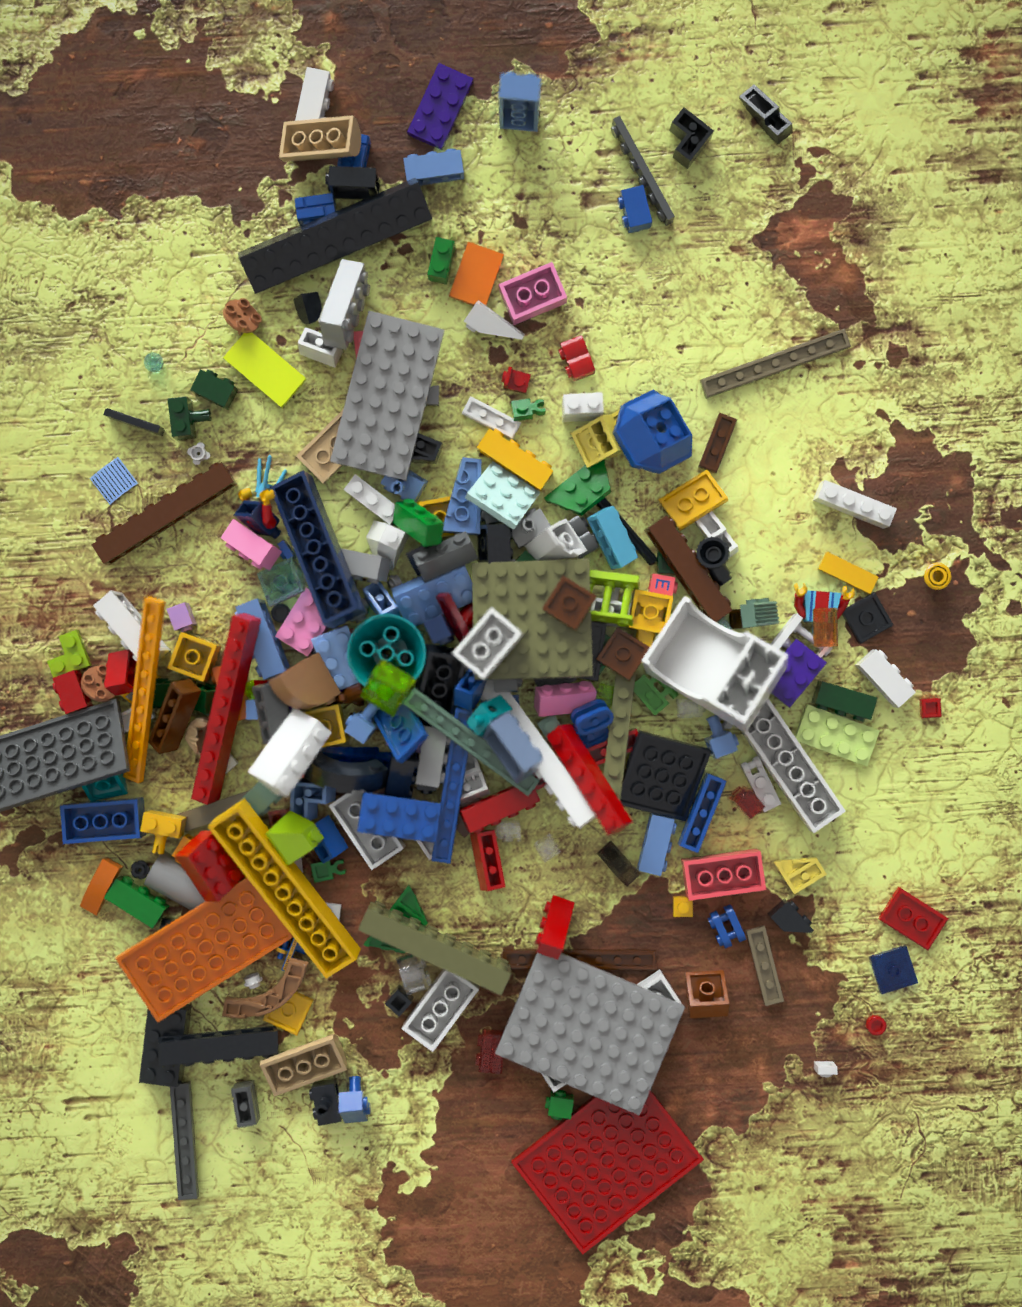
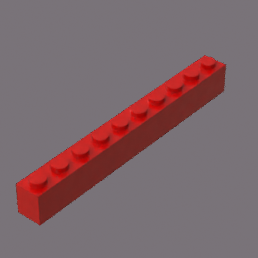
M247 613L232 615L191 799L206 805L220 800L261 623V618Z

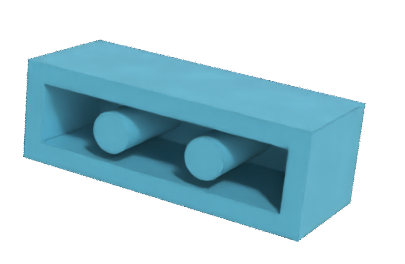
M614 506L603 508L587 518L611 570L622 568L638 558L636 548L631 543L627 529L623 526L619 513Z

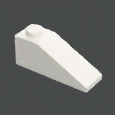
M479 300L464 320L467 323L466 327L474 333L478 331L479 333L515 339H523L525 335Z

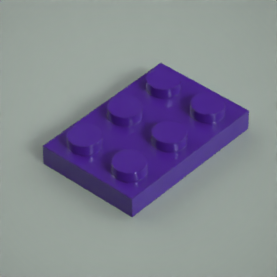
M795 639L784 652L788 655L787 669L771 692L772 695L789 708L827 664L826 661L798 639Z

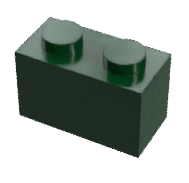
M200 369L190 390L194 394L229 410L238 392V389L234 386L235 383L227 378H224V380L217 378L218 374L209 369L206 372Z

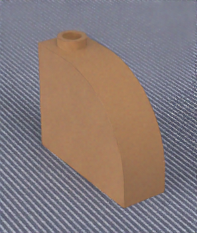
M319 652L303 659L268 681L274 693L281 701L299 710L312 709L322 704L327 706L336 701L334 697L341 693Z

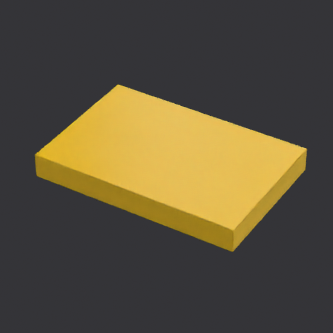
M708 470L703 471L659 499V503L668 516L675 521L679 531L728 501V497Z

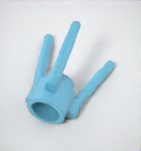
M271 455L267 459L263 483L261 482L262 460L261 458L258 459L257 486L255 490L257 492L256 497L260 498V492L266 489L271 490L270 487L273 486L267 484L272 459ZM283 470L277 483L283 481L287 470Z

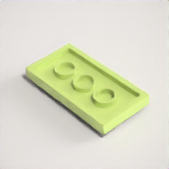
M806 704L795 738L800 743L868 766L880 730Z

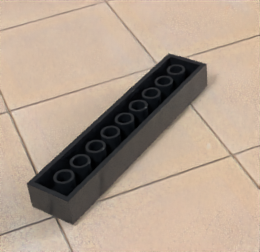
M413 178L238 252V258L255 294L432 220V216L419 182L416 178Z

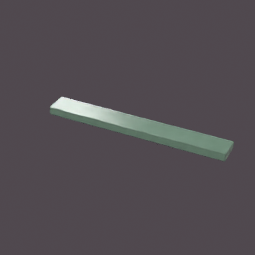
M415 687L403 702L406 707L525 795L529 796L540 780L531 775L516 784L485 739L477 736L473 730Z

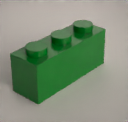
M412 499L395 502L394 525L425 547L441 544L444 525L442 520Z
M121 875L116 878L104 898L152 929L155 928L169 908L166 900L160 896L155 897L150 894L148 888L144 886L139 887L128 876L124 875L123 877Z

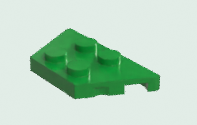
M605 459L590 468L584 465L545 496V501L549 504L558 505L564 510H571L580 516L585 514L612 492Z
M408 885L390 910H399L403 913V916L409 919L414 917L421 921L420 924L426 926L428 920L412 887ZM369 936L363 944L366 947L372 946L382 950L406 953L372 936Z

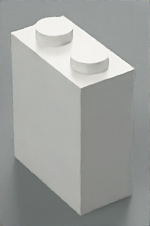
M603 392L563 394V422L593 421L603 415Z

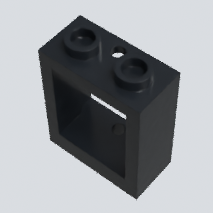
M329 166V173H326L325 176L328 191L333 193L335 199L363 200L378 194L380 190V180L376 168Z

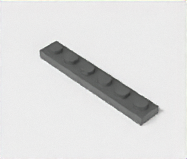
M619 115L613 119L611 132L615 138L619 139L623 154H627L630 159L629 165L633 172H637L640 185H644V188L647 190L648 200L651 205H655L659 220L668 226L673 223L675 216Z
M191 1081L181 1082L178 1087H170L178 1200L197 1199L199 1197Z

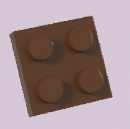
M562 576L542 610L576 631L597 596L567 577Z
M617 627L596 661L630 681L650 647Z

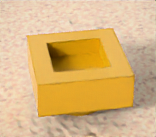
M673 896V917H693V900L689 901L686 896Z

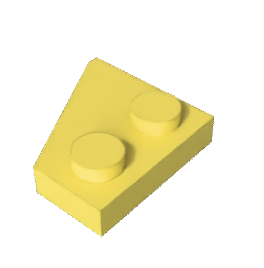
M816 857L777 860L773 862L794 895L827 875Z

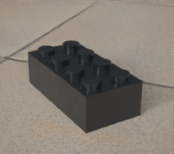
M425 643V665L417 678L415 688L453 716L455 709V687L463 677L465 664L453 654L456 648ZM417 715L422 725L432 726L419 715Z
M192 1004L183 1006L158 1023L149 1009L147 1010L139 1083L178 1087L183 1081L185 1067L183 1064L175 1065L172 1068L159 1067L158 1037L189 1034Z

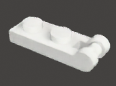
M756 756L752 758V761L744 762L740 765L763 812H766L781 805V802L760 758ZM756 767L758 772L752 774L751 769Z

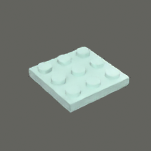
M492 461L465 498L514 530L535 502L540 491Z

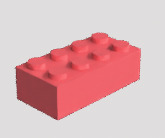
M757 848L681 859L685 892L689 901L766 890L761 851Z

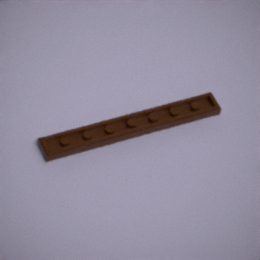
M503 949V958L509 962L508 964L511 966V969H530L537 954L536 949ZM563 949L562 951L563 954L601 970H656V950Z

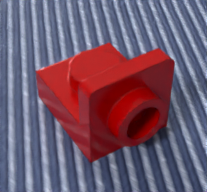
M508 367V371L503 372L501 382L504 383V389L526 394L531 374Z

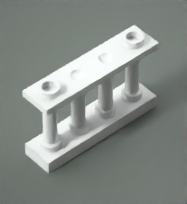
M796 613L791 616L770 644L778 650L781 647L788 649L792 644L789 636L792 632H798L819 649L816 654L822 658L823 655L827 656L833 648L831 645L834 641L830 640L828 644L817 645L816 637L802 627L800 622L803 617Z

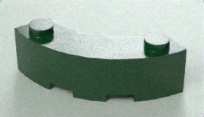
M156 678L153 708L162 707L171 682L175 681L168 680V678ZM208 683L205 686L196 684L201 693L194 710L210 716L216 686Z

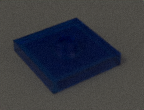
M906 945L868 956L881 994L918 983Z

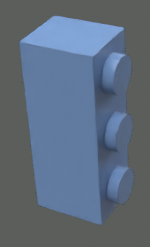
M447 149L441 153L431 151L426 155L411 154L403 158L406 180L416 178L420 186L464 179L461 150Z
M650 813L637 865L638 871L661 876L662 872L666 871L668 861L665 858L666 854L670 853L672 847L670 837L671 834H675L677 826L673 818Z

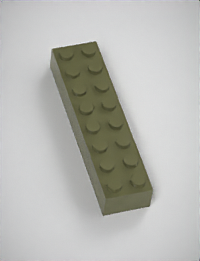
M375 901V903L370 902L358 928L359 931L496 994L502 995L511 976V966L506 959L501 957L496 959L491 956L490 952L484 949L480 951L474 949L471 943L466 941L461 943L455 940V936L449 933L444 935L431 925L426 927L420 924L421 921L414 917L409 919L403 916V913L399 910L393 909L391 911L385 908L386 905L379 901Z

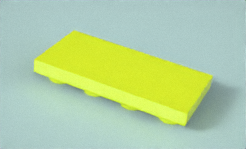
M243 333L223 357L281 408L286 405L307 380L253 333Z

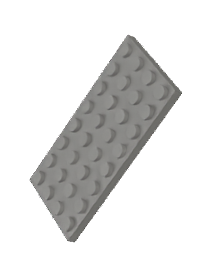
M368 311L330 462L407 481L445 332L444 329Z

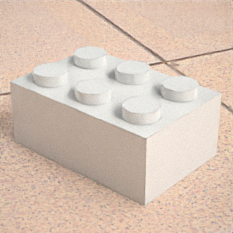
M491 607L453 654L486 681L520 641L523 634Z

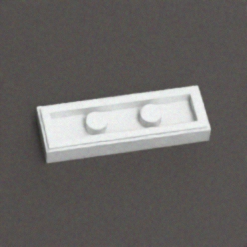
M471 396L462 411V415L493 431L494 429L499 430L510 440H513L521 425V422L514 421L510 416Z

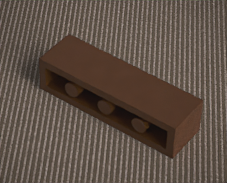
M191 679L171 682L148 741L158 754L176 751L179 748L201 693V690Z

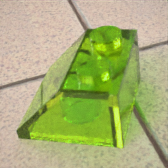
M382 659L371 673L360 697L394 717L416 679Z

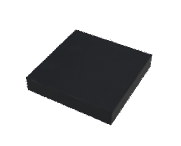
M875 592L851 604L842 614L858 644L893 626L891 619Z

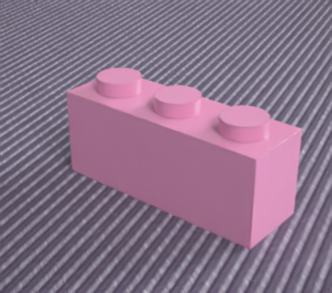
M235 519L231 521L221 536V539L227 542L226 547L234 552L236 549L239 550V556L247 561L250 558L253 560L251 564L260 570L264 567L270 571L282 553L277 547Z
M591 681L535 687L534 708L539 717L571 714L574 709L596 700V690Z

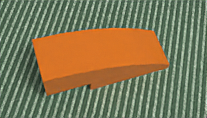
M108 857L102 859L84 894L80 907L97 916L106 901L105 895L124 866Z

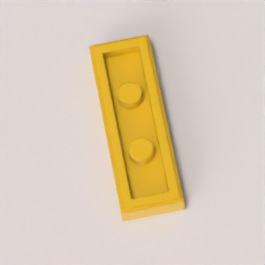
M829 552L825 553L818 567V570L867 594H871L879 578Z

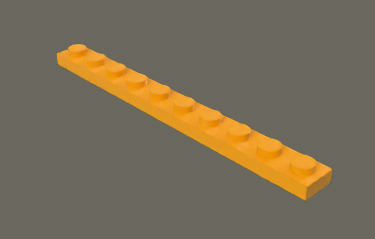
M150 596L144 598L128 732L127 754L130 771L125 772L123 775L124 778L136 783L144 781L165 610L164 601Z

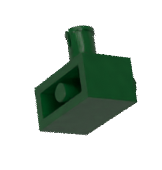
M187 396L168 399L172 437L177 441L196 439L195 423L212 421L210 409L193 411L192 400Z

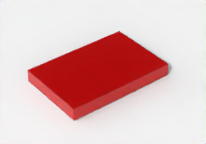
M900 887L896 889L878 917L880 921L926 950L930 949L949 919Z

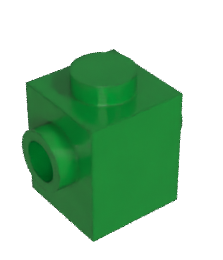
M561 1089L555 1092L550 1091V1097L546 1096L545 1109H548V1116L555 1120H562V1118L571 1119L574 1096Z

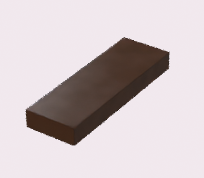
M719 412L698 467L715 474L717 473L737 419Z

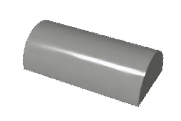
M165 851L164 854H160L151 867L144 885L192 910L205 902V900L182 866L175 861L176 858Z

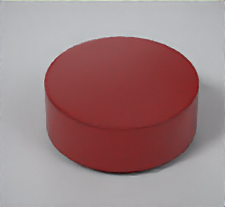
M872 1015L866 1020V1028L872 1035L879 1036L885 1032L887 1026L881 1016Z

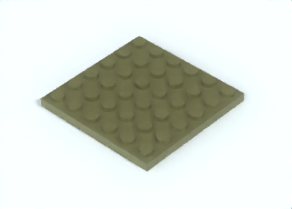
M589 559L491 562L490 564L488 562L472 563L473 628L492 607L523 634L520 641L487 680L593 677L591 608L576 631L542 610L562 576L567 577L590 592ZM474 672V680H483Z

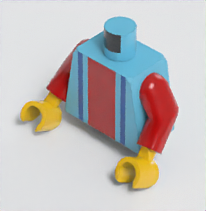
M803 583L801 589H798V585L794 584L796 591L794 607L797 613L803 617V622L813 623L812 634H816V622L834 623L846 610L850 599L855 596L854 588H852L850 593H846L847 586L842 588L843 595L841 596V593L807 590L805 583Z

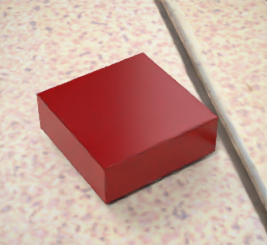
M941 698L920 699V717H942Z

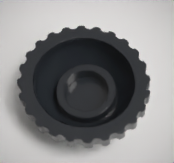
M707 537L697 546V559L705 568L719 569L729 560V547L721 538Z

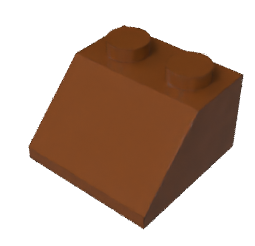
M724 970L686 972L689 1018L728 1016L729 998Z

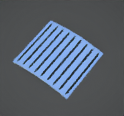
M118 457L90 478L109 504L138 484Z

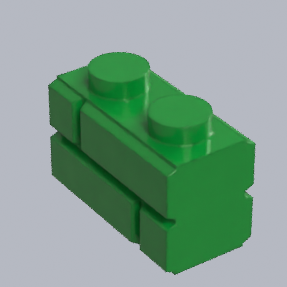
M436 237L427 274L429 281L441 284L448 283L456 248L455 241Z

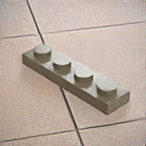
M765 926L745 930L764 1005L768 1006L784 1002Z

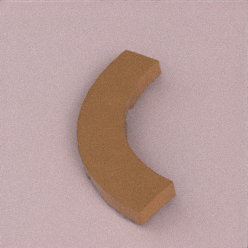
M290 958L281 980L263 994L246 998L227 996L224 1001L222 1016L244 1019L254 1016L259 1017L278 1009L300 987L306 975L309 962Z

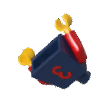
M249 488L240 490L238 497L242 504L233 516L256 534L267 535L276 539L281 534V530L276 527L280 519L272 512V504L269 503L270 500L275 498L274 491L263 490L259 494L261 501H248L247 499L252 497L251 490Z

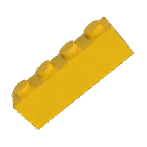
M489 428L478 444L477 451L541 492L553 474L552 466L545 461L539 462L536 460V455L529 450H526V452L519 448L520 445L514 440L508 441L503 438L504 434L499 430L494 429L493 431Z

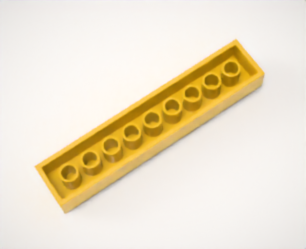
M245 798L214 818L208 826L210 831L325 978L330 977L357 960L361 950L359 945L294 862L286 865L265 835L269 829Z

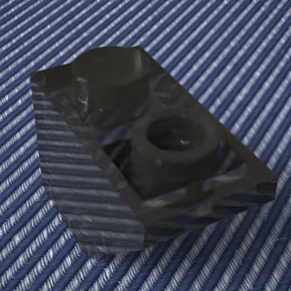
M612 841L607 843L597 853L616 877L626 886H629L641 874Z

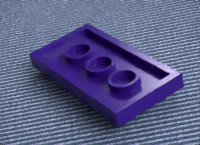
M438 63L407 134L443 150L474 79Z

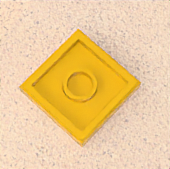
M296 991L284 1005L265 1014L263 1021L298 1036L314 999Z

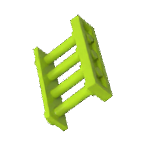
M590 570V592H593V586L600 585L605 587L601 611L591 610V621L613 623L620 627L633 626V615H628L632 591L635 589L639 590V576ZM615 587L624 590L620 614L609 613L612 589Z

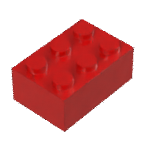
M201 831L175 855V858L206 902H219L245 877L238 865L211 831Z

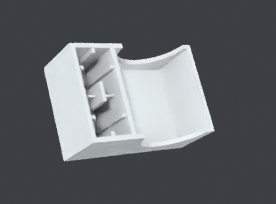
M684 596L643 658L642 663L648 675L746 733L786 671L788 655L747 631L745 633H737L721 626L703 614L692 603L691 599Z

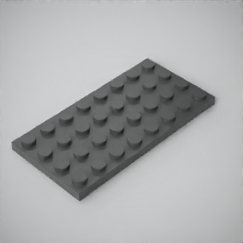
M113 699L1 735L0 812L130 771L120 701Z

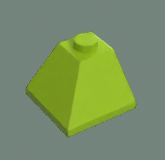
M288 811L265 834L286 865L292 864L313 850L324 839L314 822L292 811Z

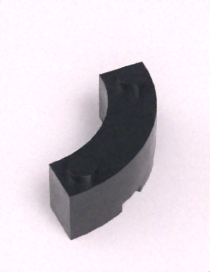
M320 752L304 772V778L321 788L325 786L335 788L336 792L352 794V791L360 790L368 793L387 786L389 768L377 759L361 763H347L332 759Z

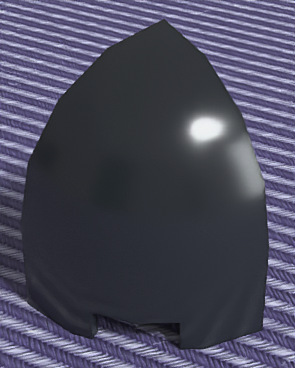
M318 292L300 294L293 299L297 314L304 324H311L318 320L322 311Z

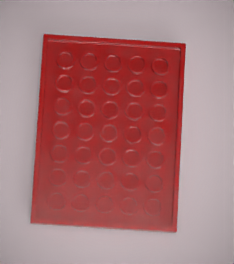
M650 1090L640 1115L598 1097H592L572 1113L571 1119L561 1121L512 1160V1164L583 1255L700 1164L704 1158Z

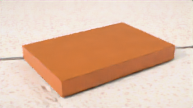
M468 242L449 297L473 306L479 300L487 306L504 254Z

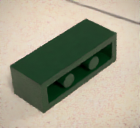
M818 681L812 703L817 704L816 708L827 711L828 708L835 710V714L845 717L846 714L854 715V720L864 722L865 719H872L878 698L824 681Z

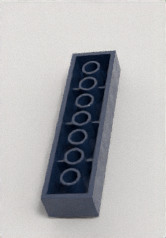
M303 470L271 486L270 489L275 493L276 505L323 625L333 629L366 613L313 477Z

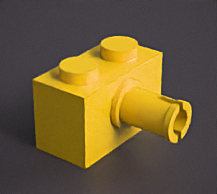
M148 810L143 813L140 831L155 835L152 853H165L167 837L180 838L184 836L187 817Z

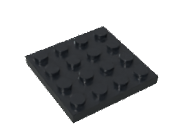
M639 730L623 773L620 802L625 807L686 821L712 751L709 748Z

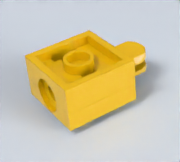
M637 589L633 590L629 615H633V626L628 625L627 628L637 630L636 639L651 648L654 643L655 633L660 634L670 619L674 596Z

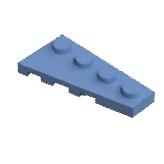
M465 457L461 459L444 519L443 533L460 534L466 531L468 535H480L481 508L465 497L481 476L482 459Z

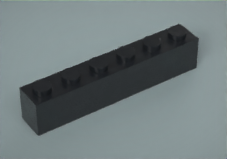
M276 1026L158 1037L159 1067L163 1066V1068H172L179 1064L192 1066L198 1062L212 1064L217 1060L231 1062L236 1058L250 1060L255 1056L269 1058L274 1056V1054H278V1030Z

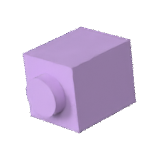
M184 602L167 609L174 631L188 632L192 630V626L197 625L189 603Z

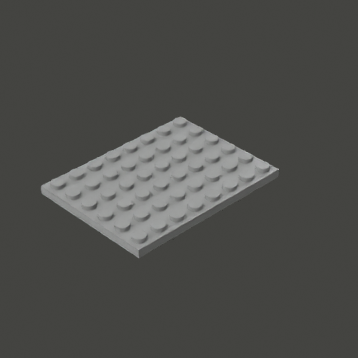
M537 953L495 1054L640 1115L685 1006L561 953L557 960Z

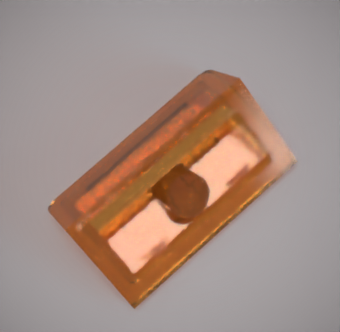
M837 608L813 609L814 647H838Z

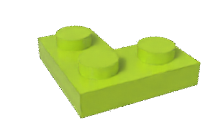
M79 630L58 636L65 654L47 661L53 678L73 670H81L92 666Z

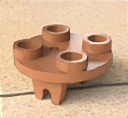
M245 298L230 300L223 309L224 319L233 329L238 331L239 336L243 333H252L257 330L262 320L256 309Z
M102 664L89 668L81 679V687L84 693L90 699L97 702H107L115 697V695L104 688L105 685L102 681L106 678L107 668L106 665Z

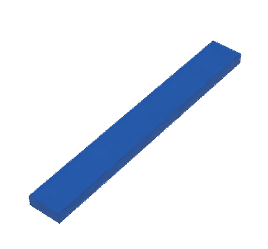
M456 708L454 717L469 727L467 720L475 710L469 711L463 708ZM450 740L442 790L436 843H434L431 861L451 864L468 752L452 740Z

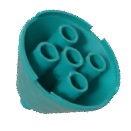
M381 614L367 619L354 630L348 643L347 660L352 673L363 686L376 692L393 693L407 688L419 677L425 665L426 646L421 633L410 621L397 615ZM391 649L392 656L389 659L385 652Z

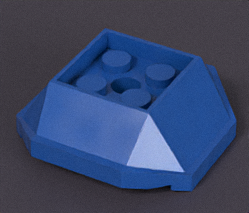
M651 390L624 403L620 407L612 434L631 467L660 474L692 456V434L670 397Z

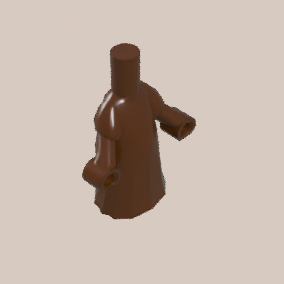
M361 683L349 686L334 697L336 701L327 705V707L337 703H352L358 707L364 706V700L372 699L374 691L366 688Z

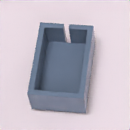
M508 711L489 723L483 738L516 784L534 774L543 761L542 753L533 746L530 736L525 731H522L517 718Z

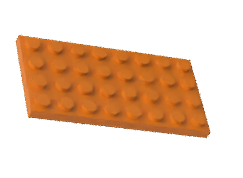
M244 877L219 902H203L119 954L115 960L158 1023L287 942L293 936L249 879Z

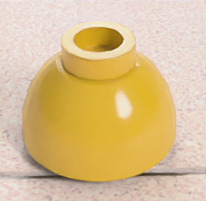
M934 563L926 568L924 581L931 589L941 590L949 585L951 572L946 565Z

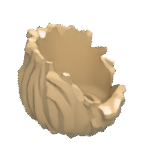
M207 717L194 719L187 726L185 740L195 754L201 755L209 721Z

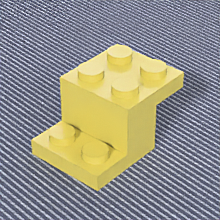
M620 410L613 414L601 415L571 433L587 468L594 466L604 459L613 458L623 453L612 434Z

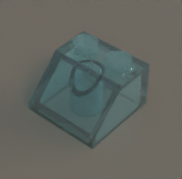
M292 557L272 566L270 571L265 569L257 573L269 607L275 606L305 591L306 581L301 567Z

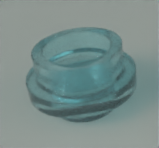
M158 353L146 355L144 366L147 370L158 372L163 367V358Z

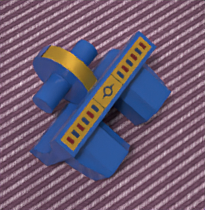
M293 938L290 948L287 947L289 941L275 949L279 952L278 959L282 960L284 954L287 955L281 969L282 971H286L290 958L298 959L293 957L295 951L302 954L306 953L295 938Z

